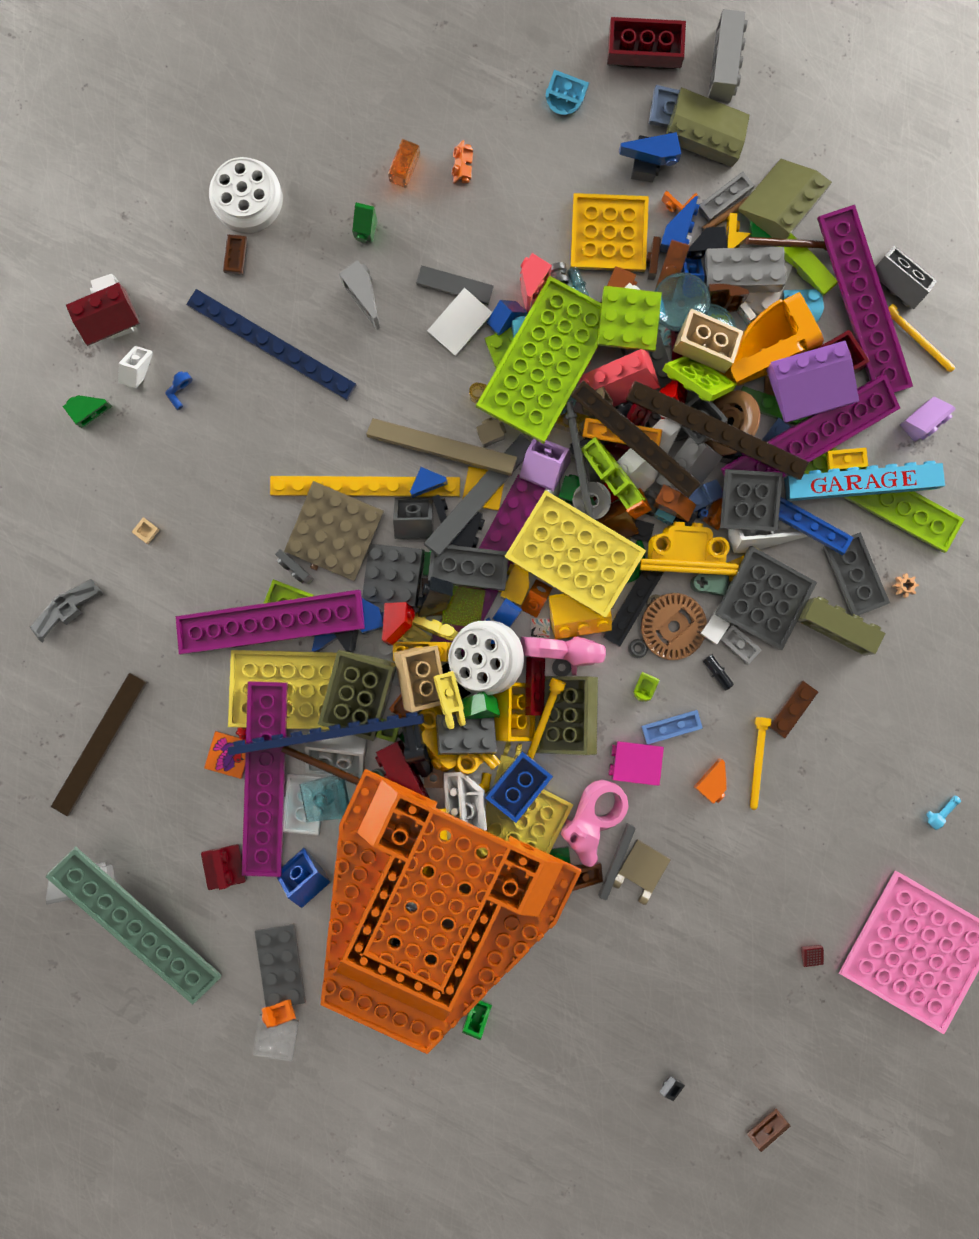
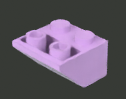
M934 396L904 420L900 426L914 442L920 438L923 441L937 431L939 426L953 417L951 413L956 408Z
M533 439L526 451L520 478L554 491L571 462L570 450L547 440L543 444Z

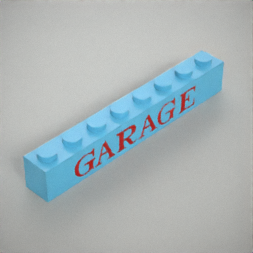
M926 461L923 462L924 465H917L916 462H910L900 467H897V464L885 465V468H878V465L867 466L863 470H859V467L847 468V471H840L839 468L829 469L826 473H821L820 470L809 471V474H803L801 480L787 476L784 479L786 500L800 501L940 489L945 486L943 463Z

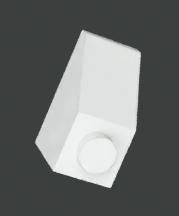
M134 346L119 362L118 383L137 388L145 378L153 351Z

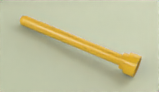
M893 303L888 307L892 320L947 371L952 372L955 369L949 360L899 315L898 307Z
M551 678L549 683V690L551 692L527 753L531 759L535 756L557 695L564 690L566 685L565 682L556 678Z
M756 717L755 719L758 737L750 808L752 810L758 808L766 730L771 726V718Z

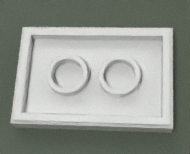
M464 288L427 332L456 357L486 323L492 312Z
M287 774L283 832L320 835L326 777Z

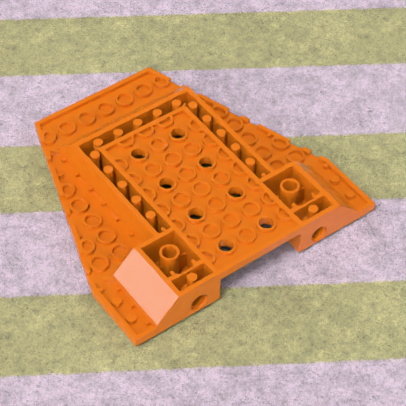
M365 769L339 824L320 1005L428 1054L444 1038V1035L451 1028L453 1029L458 1024V1021L463 1016L465 1017L486 993L529 952V949L537 941L539 942L549 929L556 925L582 870L516 838L509 836L506 841L436 808V801ZM448 831L451 834V838L443 840L440 837V833ZM485 848L488 851L487 856L479 857L476 853L477 849ZM427 866L432 867L434 870L433 875H425L423 868ZM461 884H468L471 890L467 893L462 892L459 888ZM413 902L417 905V909L409 911L406 908V904ZM450 919L454 925L451 928H446L442 922ZM391 938H398L400 945L392 946L389 940ZM434 955L437 961L429 963L426 960V956Z

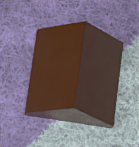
M621 500L610 504L609 511L602 518L596 520L625 538L639 533L634 518L627 513V509Z

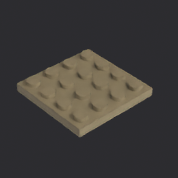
M313 481L284 552L355 581L384 511Z

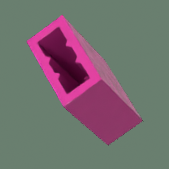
M616 741L615 745L612 744L611 756H614L613 764L609 766L611 779L660 786L664 747Z

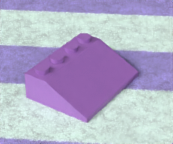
M846 341L772 361L766 370L784 423L859 402L852 357Z

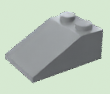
M357 260L339 273L344 288L378 330L380 324L371 284L373 279L365 264L361 265Z

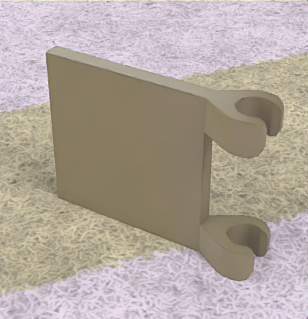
M637 839L620 868L613 887L619 889L624 878H627L644 889L638 898V902L646 905L671 859Z

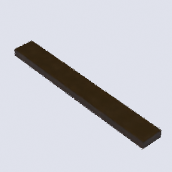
M584 380L571 394L577 402L687 498L700 486V481Z
M132 673L127 675L51 805L53 809L65 816L70 815L146 686L147 682Z

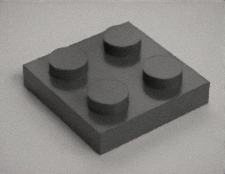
M281 549L275 554L279 558L277 562L288 571L291 569L293 571L291 575L302 584L304 581L310 584L314 580L288 554Z

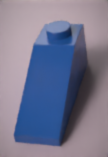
M677 132L623 142L620 144L619 154L660 166H672L679 162L681 149Z

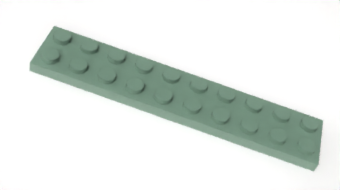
M76 846L47 873L46 878L192 1005L221 978V974Z

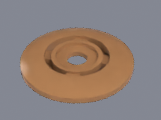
M734 390L713 401L727 419L734 418L733 427L755 436L760 423V408L752 395L744 391ZM735 405L741 406V408L743 409V412H741L739 409L735 408L734 406H735ZM711 439L705 442L720 455H731L737 452Z
M668 593L653 600L646 608L641 620V634L646 646L655 655L668 660H679L692 655L701 646L705 637L700 633L706 626L707 620L703 609L693 598L680 593ZM681 609L688 614L691 623H688L686 616L679 612ZM671 621L679 623V629L676 632H671L668 628ZM657 630L665 640H668V644L663 643L657 636Z

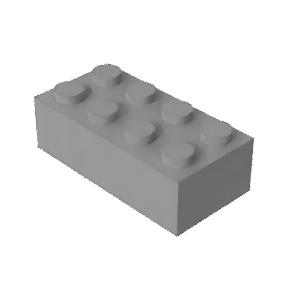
M722 10L716 29L708 98L712 100L730 103L732 96L736 95L737 87L740 85L741 74H739V69H741L743 63L741 52L745 46L743 35L746 32L748 20H745L744 11Z
M784 247L707 249L704 255L705 291L709 284H730L749 290V293L781 292L785 286Z

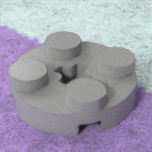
M587 482L590 497H596V505H592L594 519L597 520L609 511L611 504L610 492L601 483ZM579 486L574 492L572 503L573 507L585 513L581 488Z

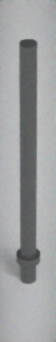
M568 402L565 405L567 412L565 417L569 423L585 514L594 519L576 423L577 413L574 412L573 402Z

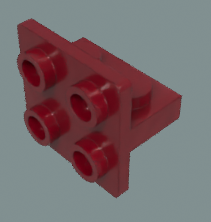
M239 844L201 852L208 890L218 888L222 890L232 885L246 882V876H242V856Z

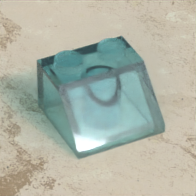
M327 776L299 784L306 822L341 819L349 804L344 779L337 776Z

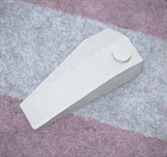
M665 418L659 420L652 428L663 430L660 447L668 454L681 426ZM631 448L617 461L638 489L641 488L644 493L658 477L659 472Z
M779 519L777 531L728 529V540L734 554L746 553L750 546L760 550L808 537Z

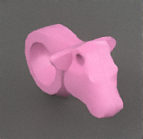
M581 636L573 637L569 641L535 637H521L520 639L524 656L566 660L571 664L572 675H577L578 666L602 663L606 656V647Z
M607 780L594 781L588 785L581 796L574 819H566L565 826L561 829V836L576 852L580 862L585 866L592 867L598 861L597 848L600 831L616 826L627 814L628 799L621 787ZM613 792L615 803L612 810L604 816H596L594 807L597 799L604 793Z

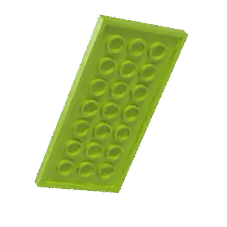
M549 276L478 400L476 408L544 444L599 346L597 341L602 303Z

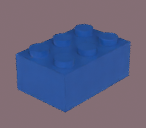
M521 751L485 798L517 823L553 776Z

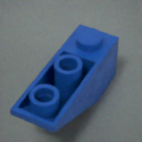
M695 196L666 226L660 245L661 252H668L672 239L689 244L690 240L686 239L688 233H692L695 222L691 220L693 215L697 216L700 206V204H696L698 196Z

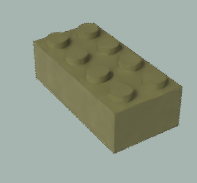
M818 596L807 601L797 622L864 656L876 654L886 634L881 631V627L873 623L869 625L863 622L864 619L858 615L853 614L851 616L845 613L846 609L835 605L833 607L829 605V601L825 598Z

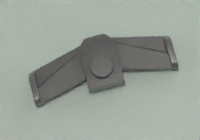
M90 579L55 597L30 628L38 640L43 643L44 638L60 620L67 625L81 614L77 606L104 593Z

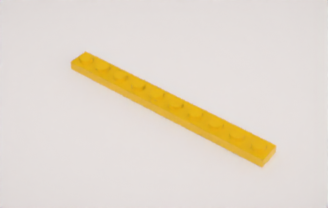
M270 476V495L307 496L312 482L315 481L350 497H412L410 490L416 477ZM446 477L447 485L417 497H433L436 495H440V497H460V477Z

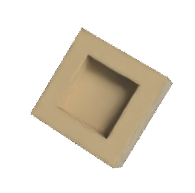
M143 517L132 533L146 544H149L160 529Z

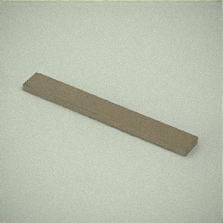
M372 418L366 433L368 438L512 476L517 462L516 456Z

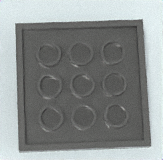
M750 546L714 615L771 646L783 650L817 582Z

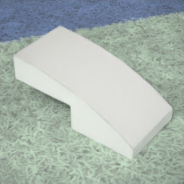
M715 610L700 634L716 645L731 623L714 615Z

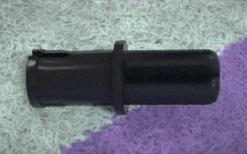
M713 654L703 660V663L713 674L712 677L716 678L725 691L734 685L724 671L725 668L720 666Z

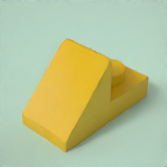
M730 213L727 218V248H739L740 245L745 243L746 237L751 235V233L739 232L740 221L737 220L738 213Z

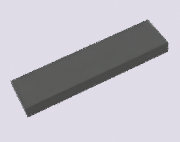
M421 265L416 282L418 286L458 296L466 288L482 304L489 305L494 285Z
M628 823L598 894L599 898L603 900L608 899L636 829Z

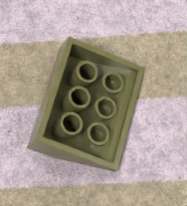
M681 87L666 134L677 132L681 148L733 167L739 160L745 143L750 115Z
M780 159L738 208V211L772 238L787 239L824 195L832 182L817 170Z
M338 650L318 725L329 728L331 725L340 724L341 727H346L349 722L360 721V724L367 723V720L372 718H379V721H381L396 672L395 663L377 657ZM377 731L356 734L354 736L374 741L377 738Z
M545 676L544 708L551 692L549 690L551 678L559 679L565 682L566 685L564 690L557 695L536 753L597 755L598 677ZM535 716V731L541 716Z

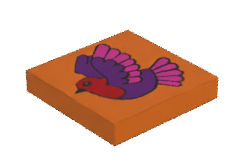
M215 731L204 769L242 779L245 771L246 753L229 755L228 747L232 746L234 741L243 739Z

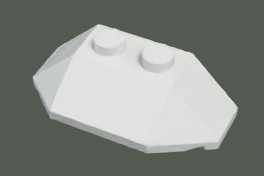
M461 772L444 773L446 813L487 831L485 790L466 774ZM447 831V840H448V839L451 838V834H450V832Z

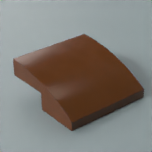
M709 284L700 301L701 309L720 307L721 313L736 312L739 306L747 299L749 290L730 284Z

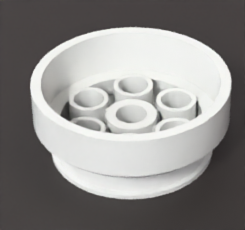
M238 157L226 161L215 172L209 188L210 203L218 219L226 227L236 232L254 233L265 229L275 221L282 207L283 194L276 175L266 164L255 159ZM245 169L242 174H238L239 170ZM257 177H262L260 181H254ZM225 180H230L228 184L222 185ZM243 187H246V188H247L246 191H244V192H239L241 188H243ZM259 195H264L262 199H256ZM226 199H232L229 203H224ZM243 206H249L247 210H241Z
M477 621L468 624L458 632L450 646L448 662L450 670L454 672L457 682L463 688L474 694L484 691L487 695L504 692L518 680L524 664V652L518 636L505 624L497 621ZM474 635H476L478 639L476 644L473 641ZM492 640H494V642H495V648H494V649H492V647H491V641H492ZM462 649L465 651L464 658L461 656ZM479 654H481L483 658L481 663L478 660ZM497 659H499V661H500V667H499V668H497V666H496V660H497ZM467 668L470 670L469 677L466 675ZM484 673L487 674V682L483 680Z

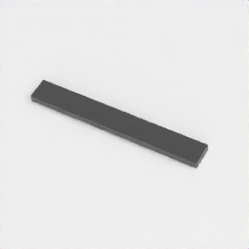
M522 434L504 452L505 454L517 457L514 471L524 461L526 451L531 444V441ZM488 470L425 541L424 546L439 557L510 476Z

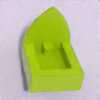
M642 672L634 689L636 699L640 702L651 700L660 679Z

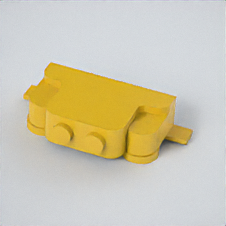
M673 522V526L665 527L663 533L650 538L648 543V559L640 560V570L736 575L738 564L726 563V556L730 549L729 542L723 537L713 538L712 530L708 527H703L704 523H692V526H685V522Z
M439 705L423 709L419 713L424 716V722L420 724L421 731H423V744L427 746L428 757L431 759V764L435 769L448 772L454 767L455 772L469 775L476 771L483 762L491 770L501 763L494 754L438 755L436 716L443 715L442 707Z

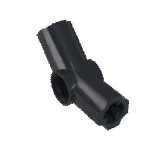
M420 724L404 726L402 730L406 746L404 748L406 763L412 764L416 773L422 778L428 777L433 772V765L428 757L427 746L423 744Z

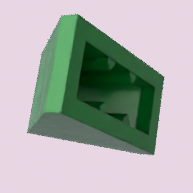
M484 691L461 699L465 719L500 717L497 698L487 695Z
M479 1001L467 1014L462 1033L481 1040L492 1005Z

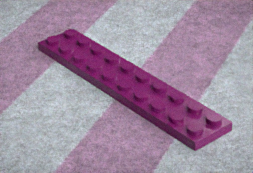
M855 204L819 216L817 220L855 338L870 360L865 367L869 381L881 374H886L894 393L913 387Z
M881 374L857 388L859 402L812 415L768 440L767 443L810 462L899 410L900 406L887 375ZM745 455L721 468L724 476L725 469L782 473Z
M518 474L479 548L508 552L546 488L521 479ZM508 560L507 571H508L510 565H511V564H514V563L511 562L510 560ZM458 586L440 622L443 625L448 624L459 632L470 623L484 621L499 590ZM434 634L432 635L433 638L430 641L453 642ZM462 649L461 656L464 658L465 651Z
M361 590L175 616L180 655L365 629Z
M248 681L246 743L252 742V739L257 737H264V740L272 739L271 736L276 734H283V737H286L288 682ZM283 747L246 752L242 876H282L286 754L281 752Z

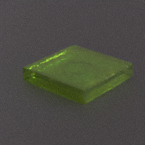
M453 586V596L447 609L443 610L441 623L465 627L470 623L481 621L485 590Z

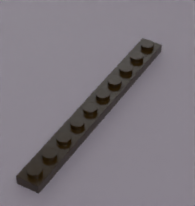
M633 381L626 400L797 480L802 479L809 463L637 381Z

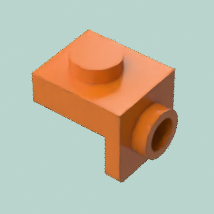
M291 999L262 1008V1020L267 1028L276 1027L296 1019Z

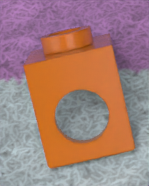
M666 191L663 194L662 201L670 212L678 214L698 194L695 193L682 205Z
M641 488L638 490L646 501L642 500L626 510L634 519L652 510Z
M536 579L521 609L537 618L553 588ZM537 586L544 588L546 592H541L537 589Z

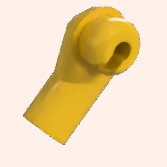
M482 773L481 783L479 784L485 790V793L490 789L492 775L490 773Z

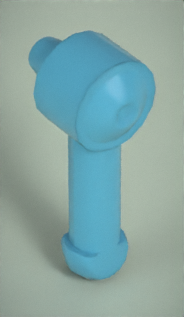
M953 796L940 813L927 812L928 823L935 830L942 828L946 822L945 818L960 804L961 799L958 796Z

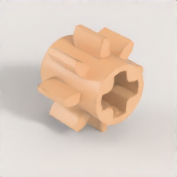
M907 573L903 574L902 578L896 577L897 583L892 585L897 590L896 595L903 594V597L907 598L909 593L911 595L916 594L914 589L919 586L914 581L916 577L908 578ZM903 583L908 585V588L903 587Z

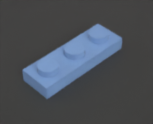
M698 710L641 726L646 745L703 729Z

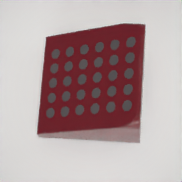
M823 946L801 947L804 967L824 965Z

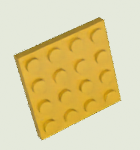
M574 193L570 269L613 271L615 266L630 272H645L649 196Z

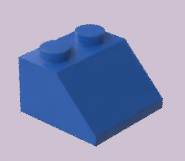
M305 848L282 866V876L277 877L288 899L300 908L304 907L331 883L325 871Z

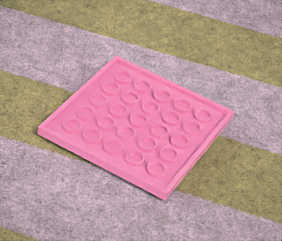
M894 871L841 967L839 974L945 1034L979 971V918L903 874Z

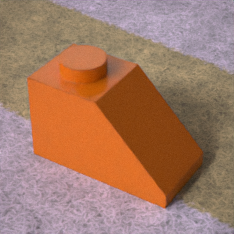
M718 759L694 785V788L713 804L715 802L719 803L724 798V792L727 790L725 761L723 759Z

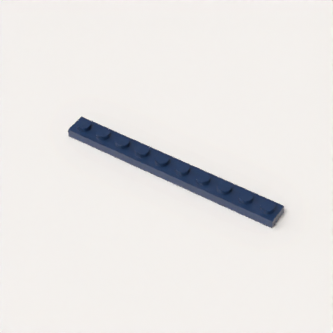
M195 289L186 304L189 308L348 401L357 386L353 381L198 289Z
M416 711L406 713V717L401 718L398 715L387 716V720L379 721V718L368 719L367 723L360 724V721L349 722L346 727H341L340 724L331 725L328 730H321V727L309 729L310 733L302 734V730L290 732L291 736L283 737V734H276L271 736L272 739L264 740V737L253 738L252 742L245 743V740L234 741L233 745L228 747V754L234 755L417 725L424 722L423 714L418 715Z

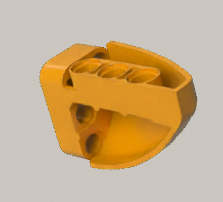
M800 292L783 301L780 299L771 304L745 331L741 338L734 363L731 366V375L737 385L768 375L766 370L772 361L811 351L823 344L824 338Z

